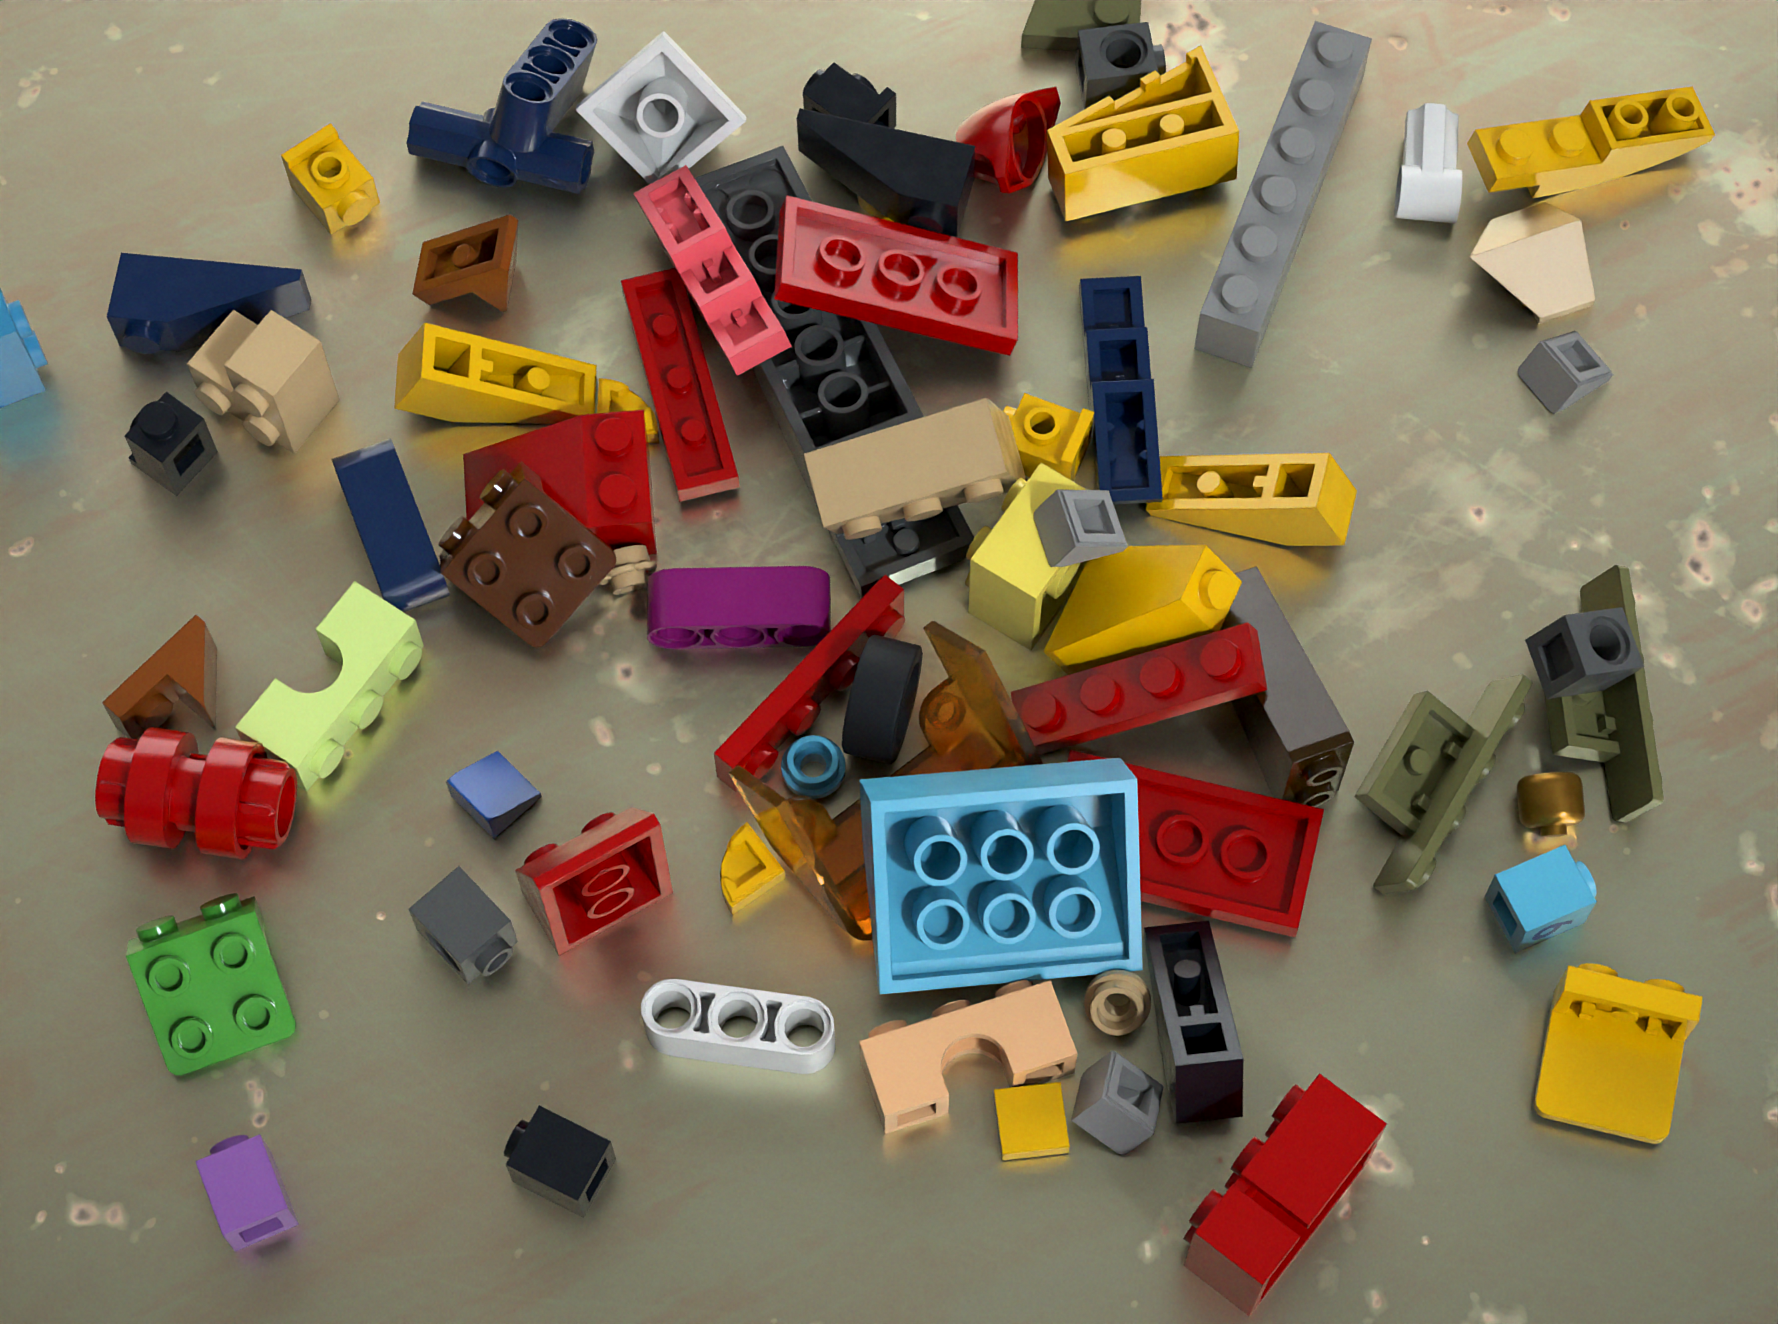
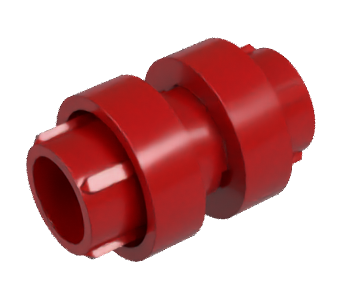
M149 727L144 731L139 740L119 737L107 746L97 775L95 790L96 811L98 816L104 818L108 825L125 827L126 835L131 843L174 849L180 844L186 831L195 832L197 847L202 854L243 860L249 855L253 846L275 849L285 842L295 812L297 776L295 770L290 768L286 761L267 759L262 743L221 737L214 742L208 755L199 754L194 734Z

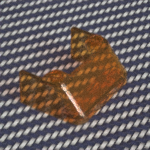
M931 621L923 627L948 678L927 694L920 707L919 725L929 746L889 777L1044 764L986 650L935 621ZM740 765L731 770L729 775L770 846L839 927L858 940H873L862 842L860 799L831 819L826 808L811 797L799 795L786 799Z

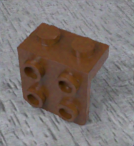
M521 461L511 473L502 469L490 480L480 495V499L485 503L469 521L461 516L448 528L438 544L443 549L439 554L440 569L443 576L532 647H542L614 568L616 555L607 543L543 491L540 476Z

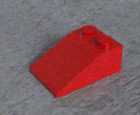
M644 410L579 415L463 454L466 519L468 521L485 503L480 499V495L490 480L502 469L511 473L522 461L540 476L543 491L601 538L613 550L633 545H645L649 555H657L650 453Z
M630 807L618 815L614 812L602 814L587 823L582 829L581 835L560 846L552 843L540 847L525 859L522 867L515 870L522 894L558 956L673 894L661 824L654 813Z

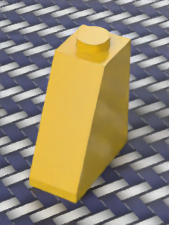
M1207 545L1128 546L1123 552L1088 560L1043 652L1067 675L1220 631L1242 581Z

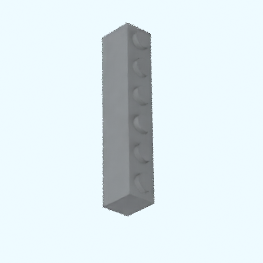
M1318 21L1314 22L1201 309L1194 349L1252 368L1361 85L1372 38Z

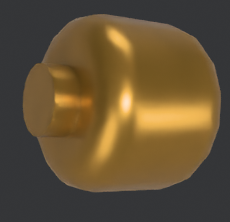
M1573 772L1539 773L1524 776L1518 781L1517 797L1520 821L1528 828H1540L1541 837L1567 835V826L1576 825L1583 821L1585 817L1583 784L1577 774Z

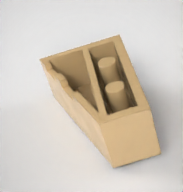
M987 398L804 453L822 525L836 534L844 533L846 540L875 534L882 530V523L905 518L906 521L922 520L941 513L943 508L989 500L1008 493L1012 485L1019 478L1026 480L1009 416Z

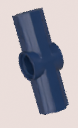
M422 101L413 110L409 121V133L406 142L408 152L411 155L466 167L469 173L476 179L495 187H512L517 183V180L580 194L581 190L587 186L594 155L593 141L551 132L537 150L527 153L515 152L497 144L490 136L489 128L495 108L488 109L483 116Z

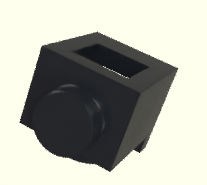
M835 62L826 70H817L809 78L803 89V106L806 110L889 128L896 127V93L886 87L878 94L874 86L865 77L857 73L851 75Z
M167 391L158 401L151 402L141 409L132 421L130 430L125 435L132 454L128 457L131 464L176 496L218 453L204 418ZM186 445L191 447L175 465L173 459Z

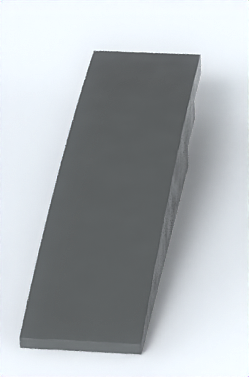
M780 146L698 176L695 180L725 226L733 245L755 278L763 297L783 327L792 346L752 369L817 506L804 453L922 418L924 415L875 323L774 299L780 209L786 195L812 201L784 146ZM958 505L943 508L941 513L922 520L906 521L905 518L882 523L881 531L858 539L846 540L844 533L836 534L828 530L861 599L884 575H887L900 585L967 559V551L974 539Z

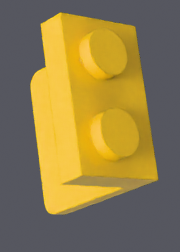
M1586 963L1578 967L1568 965L1553 993L1534 1098L1536 1113L1546 1119L1651 1144H1658L1664 1141L1670 1132L1684 1042L1699 1022L1703 997L1685 993L1683 986L1669 980L1649 979L1642 983L1618 977V973L1614 969L1600 964Z

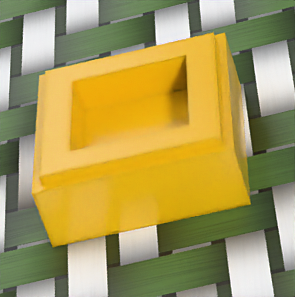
M1061 1082L994 1089L993 1097L1002 1161L1069 1153L1070 1146Z

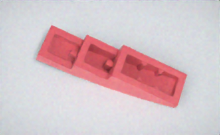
M686 165L633 193L685 288L737 376L792 347L783 327L763 297L755 278L733 245L725 226Z

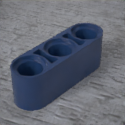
M559 18L551 20L506 73L489 128L490 136L497 144L515 152L527 153L537 150L544 143L582 93L598 40L590 27L572 19Z
M391 438L331 459L383 599L402 612H406L450 596L445 578L441 574L440 564Z

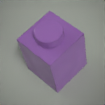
M260 1134L250 1139L247 1135L227 1138L210 1149L211 1155L195 1161L221 1233L235 1252L299 1225L273 1154Z

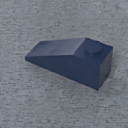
M121 253L107 319L119 346L142 354H153L159 350L180 352L204 344L233 310L258 325L270 310L284 318L310 310L311 296L302 269Z

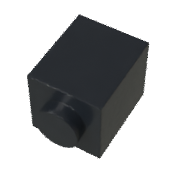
M540 1105L530 1122L522 1119L516 1125L504 1150V1156L509 1158L506 1167L514 1183L583 1218L616 1160L610 1140Z

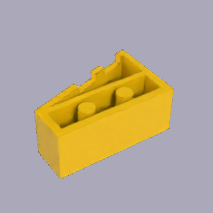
M1200 45L1186 53V62L1160 75L1155 70L1140 78V87L1114 101L1108 96L1047 130L1048 179L1065 222L1237 179L1239 129L1202 46Z

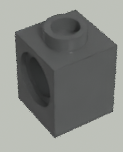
M1148 22L1078 30L1075 64L1084 109L1108 96L1115 101L1140 87V78L1155 70L1160 75L1166 73L1162 44L1153 45ZM1115 65H1125L1130 68H1118Z
M1623 607L1564 615L1525 639L1546 699L1604 691L1644 667Z
M460 866L409 908L417 931L468 985L480 974L489 976L499 970L509 960L513 953L512 947L518 942L511 920Z

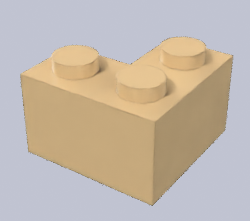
M233 310L187 363L197 387L194 393L207 408L219 415H224L226 411L241 419L245 429L261 443L272 446L274 442H277L294 454L340 400L321 341L272 310L258 325Z

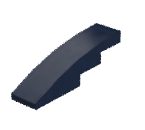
M1141 276L1080 279L1079 295L1089 410L1094 412L1092 444L1097 489L1109 491L1113 505L1162 502L1154 379H1151L1148 329L1144 323Z

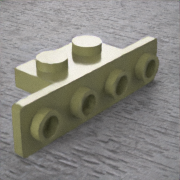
M1614 565L1581 587L1582 611L1590 612L1623 607L1644 664L1629 568ZM1644 667L1604 691L1546 699L1545 696L1552 754L1605 763L1611 812L1614 821L1629 822L1663 802L1662 776L1658 763L1653 716L1650 710Z
M1519 674L1490 682L1467 722L1429 691L1416 693L1411 698L1354 796L1401 834L1400 839L1373 884V887L1383 895L1417 889L1432 875L1436 867L1434 856L1445 837L1451 834L1464 819L1466 814L1464 804L1475 784L1483 780L1493 768L1496 761L1494 751L1504 733L1514 727L1524 713L1525 704L1523 700L1533 684L1525 675Z

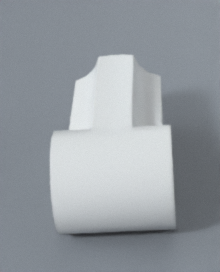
M1425 103L1421 107L1408 110L1403 165H1400L1396 185L1395 218L1447 223L1457 222L1462 194V170L1456 169L1459 114L1451 112L1444 104Z

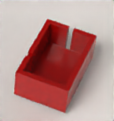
M1320 1073L1306 1091L1297 1084L1290 1089L1272 1114L1275 1120L1265 1133V1136L1268 1137L1266 1142L1264 1143L1256 1136L1249 1141L1231 1166L1233 1173L1224 1186L1228 1189L1226 1193L1221 1195L1215 1189L1210 1191L1191 1216L1189 1223L1192 1225L1183 1238L1190 1244L1184 1266L1248 1316L1252 1314L1369 1162L1387 1125L1386 1122Z

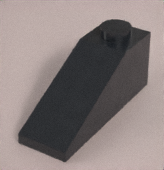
M799 109L796 118L799 152L894 222L958 237L975 179V146Z
M1200 921L1144 927V939L1163 1066L1175 1123L1243 1117L1244 1058L1210 922Z

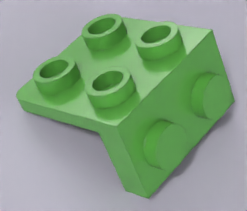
M237 893L215 898L200 906L202 915L176 923L173 915L152 920L139 926L136 929L138 937L128 941L127 961L167 1069L174 1075H184L290 1037L295 1031V1018L264 935V920L255 896L240 901Z

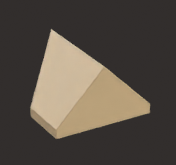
M1546 202L1491 219L1469 256L1533 311L1538 324L1591 307L1595 303L1596 299L1581 219Z

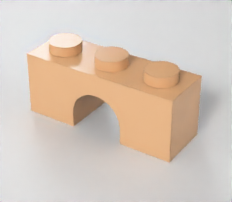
M1051 980L1033 985L1032 981H1016L995 992L996 998L970 1005L968 1000H957L935 1009L932 1012L933 1018L908 1026L905 1020H895L872 1029L868 1033L869 1038L859 1041L860 1062L884 1133L887 1134L948 1114L949 1093L942 1073L953 1059L963 1054L979 1053L995 1060L1004 1071L1009 1087L1042 1084L1075 1073L1078 1053Z

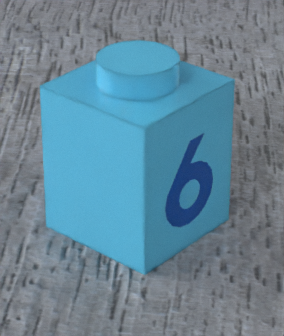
M1563 845L1495 874L1484 897L1514 953H1517L1584 924L1597 902L1595 899L1597 890L1594 879L1586 865L1581 861L1575 862L1566 845Z

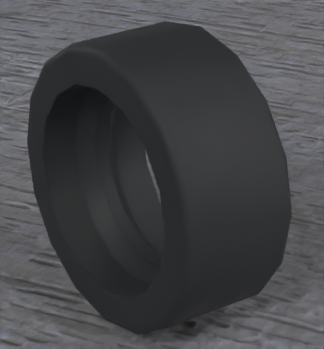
M875 634L868 639L855 672L842 731V749L844 753L885 764H892L897 759L908 729L917 694L923 656L920 645Z

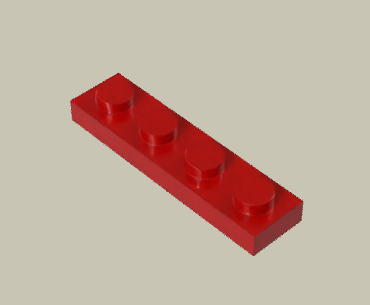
M675 268L621 280L624 300L679 502L740 488L739 476L687 290Z
M884 575L714 752L716 774L722 782L737 792L749 778L753 781L761 779L775 763L779 754L777 749L792 733L800 736L806 732L819 716L822 701L835 688L838 691H843L853 682L861 654L868 639L874 634L892 639L897 636L905 623L904 589L887 575Z
M1247 622L1012 691L1011 700L1018 750L1028 758L1267 691L1268 689L1258 631Z

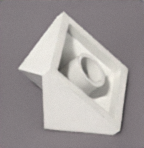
M664 31L576 106V111L649 185L685 165L689 169L746 122V116Z

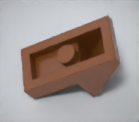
M509 214L424 241L422 243L412 295L426 304L432 305L473 292L501 312H506L516 266L518 219Z
M195 615L102 702L115 727L127 738L138 739L149 727L158 728L170 716L173 705L179 699L212 728L216 726L217 647L206 623L199 616Z

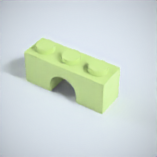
M356 581L353 582L315 629L325 655L342 665L341 673L336 681L322 691L302 693L293 690L275 678L235 727L241 740L262 743L267 759L286 761L289 767L293 768L296 772L297 785L305 791L310 789L318 777L325 778L334 771L343 756V746L358 727L364 729L374 721L382 708L383 696L397 679L404 680L414 671L422 656L424 644L416 620Z

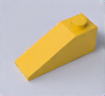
M424 323L398 353L394 409L449 422L555 424L579 415L595 414L597 365Z
M1330 453L1160 456L1163 499L1162 502L1147 503L1146 511L1151 516L1286 546L1345 545L1357 490Z

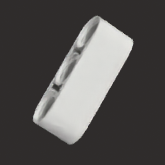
M665 979L653 984L645 993L641 1003V1015L650 1044L658 1052L669 1056L798 1074H811L824 1069L832 1060L836 1050L834 1018L826 1005L820 1000L811 997L681 979ZM670 1007H680L686 1009L691 1014L689 1020L678 1028L667 1029L656 1023L658 1015ZM735 1016H746L757 1023L755 1029L749 1035L741 1038L728 1036L722 1031V1027L727 1020ZM800 1025L815 1026L823 1033L822 1038L816 1044L809 1047L794 1045L787 1037L794 1028Z

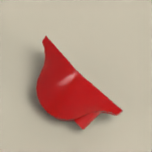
M1057 87L1023 92L1001 98L983 106L961 123L956 131L955 138L956 142L975 146L974 178L992 182L998 186L1000 192L1008 194L1034 183L1042 169L1047 154V130L1055 126L1061 105Z

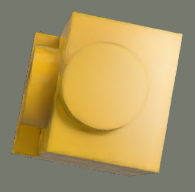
M331 123L281 154L291 188L331 235L346 225L360 222L370 213L373 207L380 203L374 178L339 138L337 130Z
M1024 393L1017 409L1007 405L1003 412L1009 416L1025 476L1031 477L1039 464L1043 463L1074 482L1092 439L1094 412L1083 408L1081 413Z

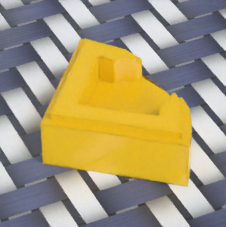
M599 378L597 413L644 410L648 442L659 443L657 420L651 407L637 394L630 391L629 387L624 383Z
M748 822L742 825L730 838L721 863L720 882L722 894L732 915L786 879L785 870Z

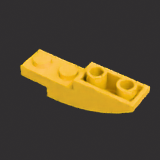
M1693 86L1589 100L1580 115L1475 129L1467 145L1488 193L1527 187L1531 198H1538L1607 182L1653 167L1710 142L1715 133Z

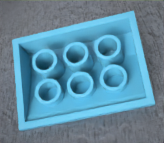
M1121 758L859 779L862 842L879 994L1010 983L1020 980L1032 981L1097 975L1109 970H1125L1129 972L1143 970L1137 778Z

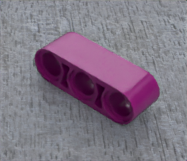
M816 567L672 568L654 572L647 580V640L656 647L665 649L809 647L818 645L831 631L830 576L826 571Z

